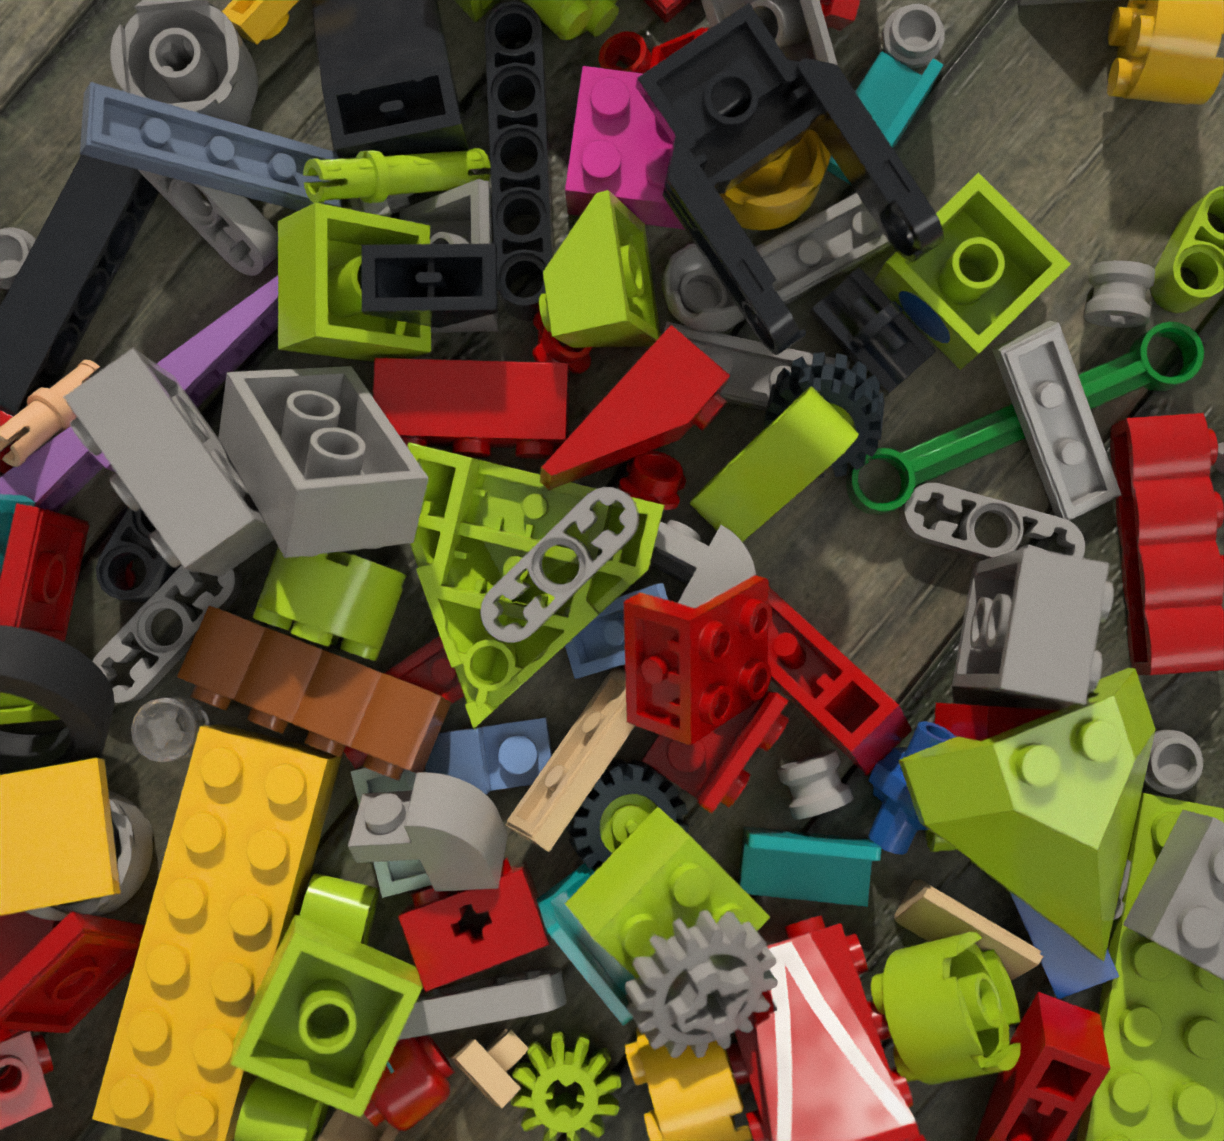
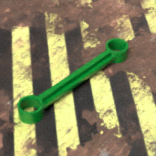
M1164 322L1156 325L1133 342L1129 353L1078 374L1090 409L1097 408L1142 387L1152 391H1167L1190 380L1202 366L1204 348L1198 334L1183 323ZM1152 337L1168 338L1181 350L1183 367L1177 376H1162L1150 365L1147 357V347ZM1013 404L901 453L889 448H878L873 457L866 454L865 465L871 460H883L893 465L899 472L901 489L898 496L892 502H873L860 490L858 476L861 468L855 470L852 466L846 479V490L851 502L859 510L867 514H888L905 504L911 497L915 487L1026 439Z

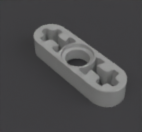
M137 169L237 271L250 276L258 275L278 256L277 231L246 197ZM195 186L204 193L209 202L199 194Z
M926 483L914 489L909 500L899 509L901 526L913 539L984 560L1014 551L1020 544L1023 535L1034 539H1044L1050 537L1053 532L1058 534L1057 544L1066 547L1065 555L1083 558L1085 553V540L1082 532L1074 523L1067 519L940 483ZM930 497H934L937 499L936 509L953 516L962 512L961 504L967 505L969 509L963 516L959 526L960 539L952 537L958 524L938 521L933 523L930 529L923 527L924 516L915 512V505H922ZM982 513H995L1006 523L1007 537L998 548L984 546L975 535V522ZM1023 521L1029 523V527L1024 534ZM1025 545V546L1020 547V549L1026 547V548H1031V549H1036V550L1045 551V550L1042 549V548L1035 547V546H1032V545Z
M611 487L599 488L587 494L485 595L481 605V619L486 630L493 637L504 642H518L534 634L635 535L640 519L635 501L624 491ZM601 501L603 504L611 506L619 501L625 508L619 517L625 528L618 535L611 530L602 532L591 543L603 551L593 560L585 544L567 534V530L576 522L580 532L585 533L598 519L596 513L592 510L596 503ZM555 545L570 547L579 559L578 574L567 584H556L550 581L542 569L544 554ZM528 569L535 585L542 591L554 596V600L546 606L540 595L535 597L523 610V614L528 620L526 626L522 627L519 623L514 622L505 627L498 619L504 611L498 601L502 595L509 600L518 598L531 586L520 580V576Z
M181 565L95 656L93 662L101 669L111 684L114 693V703L133 702L145 697L189 651L208 606L226 611L235 602L241 593L243 585L242 573L238 566L224 576L218 577L217 580L223 587L219 594L206 591L192 604L203 610V613L198 617L188 604L176 600L175 595L180 591L182 596L193 597L204 582L198 575L199 572L184 569ZM172 609L181 617L183 631L175 643L163 646L154 639L151 632V624L159 612ZM135 638L145 651L159 657L156 663H154L152 658H141L129 672L131 678L135 681L132 686L117 685L114 687L112 684L117 676L116 671L111 667L113 663H129L142 651L139 647L132 645V641Z
M539 968L437 987L426 992L421 990L398 1040L530 1016L560 1008L567 1003L561 968Z

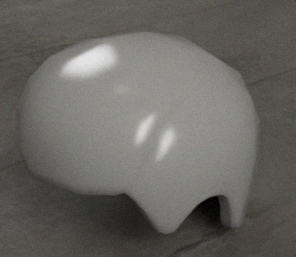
M695 243L688 244L671 255L662 277L661 287L668 309L678 321L697 331L722 332L727 331L745 319Z

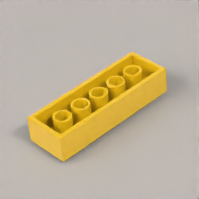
M224 724L200 726L92 1117L93 1120L172 1141H233L244 1099L250 1086L256 1079L255 1074L230 1065L234 1038L294 915H300L342 756L338 757L317 748Z

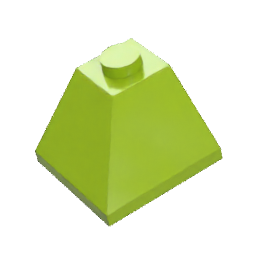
M609 190L596 193L543 271L546 293L541 294L539 297L542 322L546 330L551 332L552 337L572 348L652 346L661 334L645 224Z

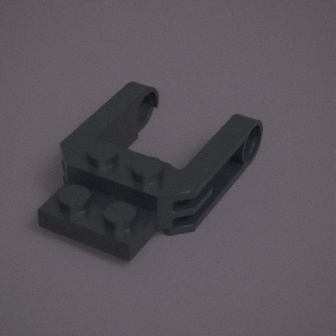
M747 3L637 78L635 87L673 142L662 196L755 334L773 354H780L805 337L806 331L804 329L799 331L792 314L772 286L777 279L719 194L726 193L798 144L807 131L813 130L817 133L890 244L904 259L914 262L943 242L944 232L937 214L838 65L804 58L799 62L788 60L750 3Z

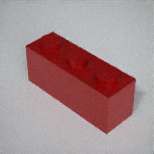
M375 358L373 398L406 446H408V442L426 447L452 446V453L475 458L489 457L491 447L516 448V457L549 459L554 454V449H558L568 438L570 384L568 363Z

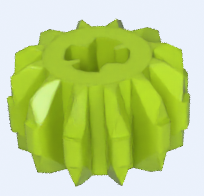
M559 1030L553 1032L551 1053L537 1041L532 1042L527 1051L532 1064L526 1062L517 1063L513 1071V1078L523 1086H520L521 1089L511 1099V1105L517 1108L528 1109L521 1120V1127L524 1131L534 1130L543 1124L545 1127L542 1141H556L557 1132L566 1133L567 1141H581V1128H584L590 1135L600 1138L605 1132V1125L601 1116H616L619 1111V1101L610 1093L621 1087V1075L616 1071L604 1070L611 1061L610 1051L607 1048H602L588 1056L590 1036L585 1033L579 1034L576 1039L575 1048H566L563 1032ZM556 1080H559L565 1086H569L576 1081L578 1083L577 1097L573 1098L568 1092H564L557 1097L554 1094Z

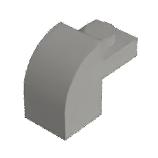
M673 520L667 521L666 524L660 522L650 565L688 584L678 602L679 604L696 608L756 575L752 557L746 546L726 527L720 525L708 546L700 542L701 538L698 533L687 525Z
M419 772L416 774L413 790L362 794L348 848L356 863L420 860L435 891L495 889L499 887L508 834L495 804L480 789L452 776Z

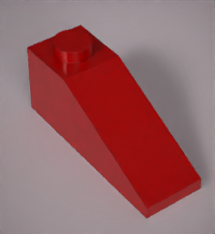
M670 325L541 467L540 483L548 490H551L680 440L694 424L703 431L727 404L728 401L720 394L731 375L675 327Z
M769 587L768 603L772 608V620L768 629V664L771 668V681L835 746L868 775L874 769L876 763L884 759L912 731L900 705Z
M1038 992L1009 1043L1010 1045L1021 1042L1019 1059L1012 1069L999 1072L975 1141H1066L1111 1069L1100 1014Z

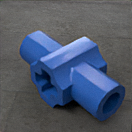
M926 721L919 722L908 747L893 748L884 759L876 763L869 778V782L874 787L873 795L883 803L868 836L870 840L887 852L901 855L906 854L917 830H927L919 822L899 760L957 737L938 724Z

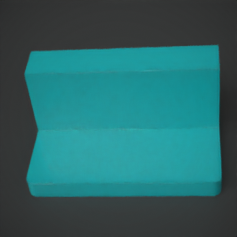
M881 51L855 91L893 149L929 94L944 64L934 58L924 73L920 75ZM831 156L827 171L850 184Z
M743 826L738 885L750 895L868 907L872 860H881L882 847L870 839Z
M584 863L536 900L549 935L624 1026L633 1019L627 1007L629 1003L626 998L628 993L625 986L627 982L636 978L591 937L565 905L571 896L595 872L594 867L589 869Z

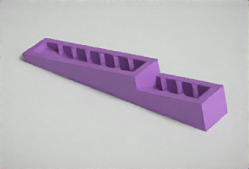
M278 275L156 363L175 376L196 407L226 379L227 372H234L278 328ZM70 426L27 457L23 464L13 467L0 477V494L27 496L35 502V507L58 513L103 467L114 472L116 471L103 453L98 456L92 454L82 444Z

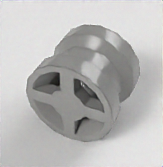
M1117 260L1096 263L1090 267L1088 280L1094 291L1093 299L1085 304L1084 318L1086 321L1100 326L1118 328L1138 327L1150 322L1151 307L1145 299L1146 291L1154 285L1155 269L1140 262Z
M836 749L806 756L776 769L780 782L787 785L791 792L792 800L789 804V809L794 820L820 815L854 800L850 786L842 783L837 769L841 760Z

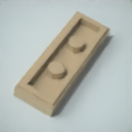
M614 668L610 671L506 821L507 827L547 852H550L635 727V725L627 723L625 670Z

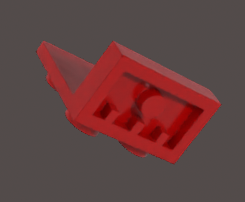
M754 575L696 608L641 592L623 601L627 723L691 746L766 695L771 680V668L768 664V629L772 620V608L768 603L769 580L767 578Z
M767 691L762 699L691 746L658 734L643 756L642 761L694 796L699 805L711 814L720 802L729 808L739 797L751 777V774L743 768L756 748H761L767 752L785 729L789 718L781 714L788 700L777 692Z

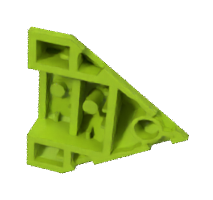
M408 442V449L428 476L414 543H410L418 566L416 568L451 668H455L467 702L465 707L474 729L649 570L665 505L631 497L638 507L640 517L635 535L534 634L518 642H504L493 637L483 625L481 605L485 595L587 494L596 490V488L569 482L548 490L540 483L539 474ZM601 501L596 503L592 510L596 513L598 519L585 533L580 532L576 522L567 530V534L585 544L593 560L603 551L591 543L606 530H611L618 535L625 528L619 519L625 508L619 501L611 506H607ZM555 545L544 554L542 569L550 581L556 584H567L578 574L579 559L570 547ZM528 569L520 576V580L531 586L518 598L509 600L502 595L498 601L504 609L498 619L505 627L514 622L525 627L528 620L525 618L523 610L535 597L540 595L546 606L554 600V596L542 591L535 585Z
M1127 668L1099 679L1095 690L1087 693L1086 704L1070 705L983 741L957 736L899 760L917 817L923 826L971 859L970 862L1046 920L1060 927L1097 959L1105 960L1156 731L1136 668Z

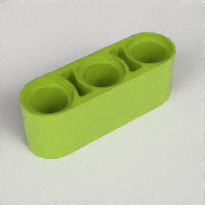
M811 386L726 464L693 497L689 504L717 531L720 525H722L743 542L831 466L859 436V433Z

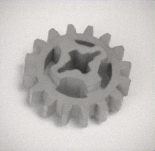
M701 911L696 926L688 928L680 918L673 921V937L666 941L664 938L654 935L650 939V943L656 951L652 957H637L634 959L632 964L641 978L626 983L625 989L633 1001L627 1007L641 1033H644L651 1047L655 1050L665 1045L671 1057L678 1058L687 1045H690L696 1057L699 1058L704 1056L708 1043L715 1040L723 1049L730 1047V1034L737 1028L746 1033L753 1029L748 1019L752 1011L763 1012L767 1011L770 1007L762 992L777 987L778 980L770 971L777 963L776 958L749 921L741 925L735 915L728 911L721 917L718 923L714 921L708 911Z

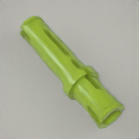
M480 148L468 151L383 156L379 151L367 150L360 151L356 158L309 159L305 163L303 175L319 176L320 180L327 181L304 182V188L308 198L313 203L360 198L363 202L369 204L381 203L387 199L388 195L447 191L477 179L489 182L491 174H474L470 169L491 168L487 154Z

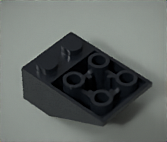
M312 0L322 92L334 151L339 159L356 158L360 151L367 150L379 151L383 156L469 150L438 0Z

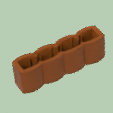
M208 606L177 675L178 678L195 684L190 695L192 698L227 711L231 700L250 706L252 708L247 720L282 734L288 722L307 729L309 732L304 743L338 757L342 756L345 746L364 752L368 755L363 767L400 781L404 769L416 774L423 772L451 705L450 701L433 692L212 606Z

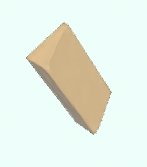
M914 879L895 913L894 919L898 924L928 942L966 932H976L983 937L976 942L977 946L982 952L991 949L995 950L1002 960L1011 981L1038 966L1043 958L1040 955L1041 951L921 879L918 881Z

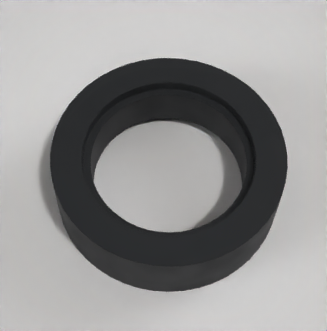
M0 625V692L25 698L43 706L58 716L67 726L60 730L40 734H18L0 731V775L94 758L101 759L115 702L111 684L105 674L83 653L58 639L32 630Z

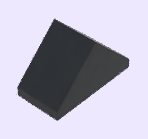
M496 243L362 245L363 314L442 328L497 313Z

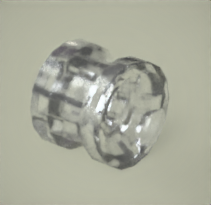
M163 697L151 700L140 707L133 718L131 727L133 743L140 754L152 761L164 763L189 758L192 756L200 726L209 725L208 715L201 705L189 698ZM179 715V722L181 723V727L183 730H185V732L179 730V726L176 722V718Z

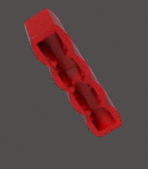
M1204 413L1126 418L1111 426L1110 450L1112 470L1121 495L1116 497V517L1120 543L1123 549L1122 583L1128 609L1127 635L1131 666L1136 668L1137 675L1224 670V610L1222 607L1224 555L1219 553L1216 543L1217 529L1222 526L1224 520V504L1221 495L1213 490L1209 477L1210 468L1215 464L1218 456L1216 434L1211 428H1208Z

